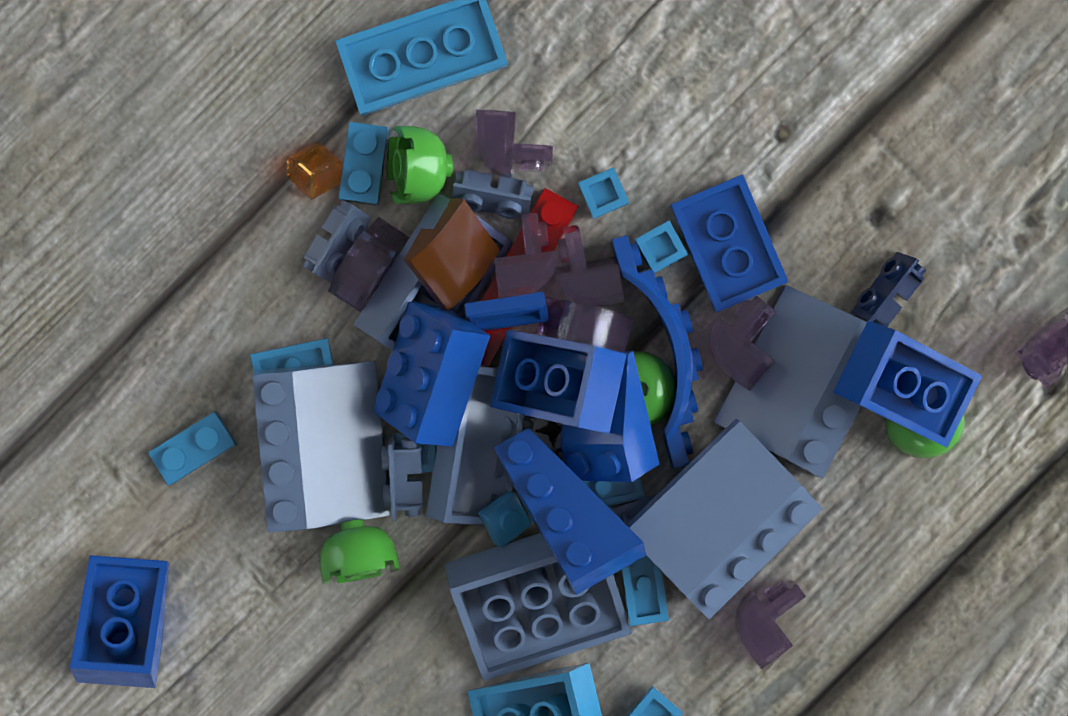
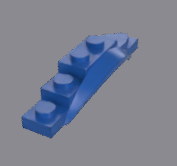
M628 235L612 239L611 246L620 279H627L646 295L665 328L671 346L675 365L676 399L669 422L661 431L671 467L677 468L688 465L687 455L693 454V448L688 432H681L679 426L694 422L692 413L698 412V406L694 392L691 389L692 381L699 380L697 371L703 370L699 350L697 347L691 349L687 336L688 333L693 332L690 316L687 310H680L679 303L670 304L667 299L662 276L655 277L653 269L640 273L637 272L636 266L642 265L637 243L630 244Z

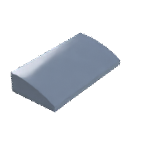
M480 365L453 447L437 445L426 517L443 523L484 525L478 512L505 492H512L513 484L502 467L494 447L522 432L525 415L490 407L498 367Z

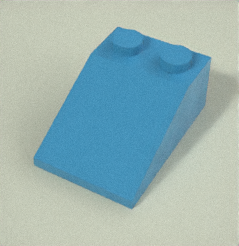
M590 663L554 669L467 691L473 716H602Z

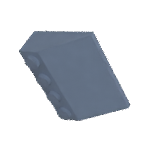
M785 285L713 422L726 428L737 418L770 453L815 477L823 479L861 406L834 394L833 391L867 322Z
M376 360L265 369L254 373L252 377L268 533L305 530L341 524L351 520H366L389 516L390 508H384L383 488L384 484H387L386 470H382L381 453L382 447H384L381 417L373 412L376 396L379 392Z
M736 418L626 525L644 542L646 555L710 619L823 509L789 471Z
M541 533L507 543L502 548L497 546L445 563L449 589L483 681L632 634L614 575L612 574L576 595Z

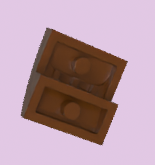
M451 198L435 228H421L404 261L442 310L448 311L463 299L480 281L494 262L500 249L467 202L462 198Z

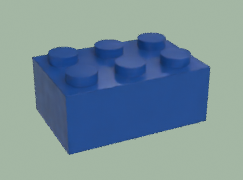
M408 302L405 314L400 322V330L392 354L388 359V367L381 388L376 396L373 412L414 443L453 447L490 335L451 310H442L439 306Z
M507 329L490 407L609 434L627 354L599 346Z

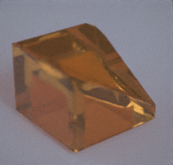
M319 142L287 157L288 178L311 200L341 184L342 162Z

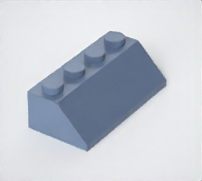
M440 193L432 202L353 324L391 350L394 348L400 330V322L405 314L408 302L439 306L406 264L404 258L421 228L434 229L447 207L450 199ZM478 216L476 217L496 243L500 252L473 289L450 309L462 318L466 317L465 304L477 300L513 244L512 241Z

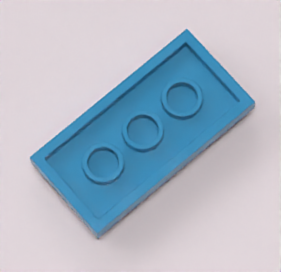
M453 0L335 40L361 117L508 67V62L486 0Z

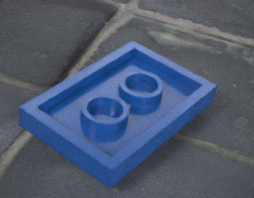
M743 174L670 205L715 313L789 282Z

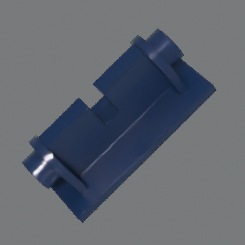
M897 252L884 263L880 275L870 288L861 293L856 306L850 313L865 321L869 320L888 327L902 308L893 298L898 294L903 300L908 301L918 286L924 281L923 274L926 270L918 264L919 260L917 258Z

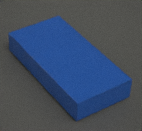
M544 292L465 304L468 322L482 331L547 322L549 320Z

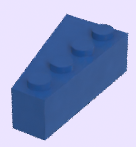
M529 428L494 447L502 467L576 595L646 556L644 542Z

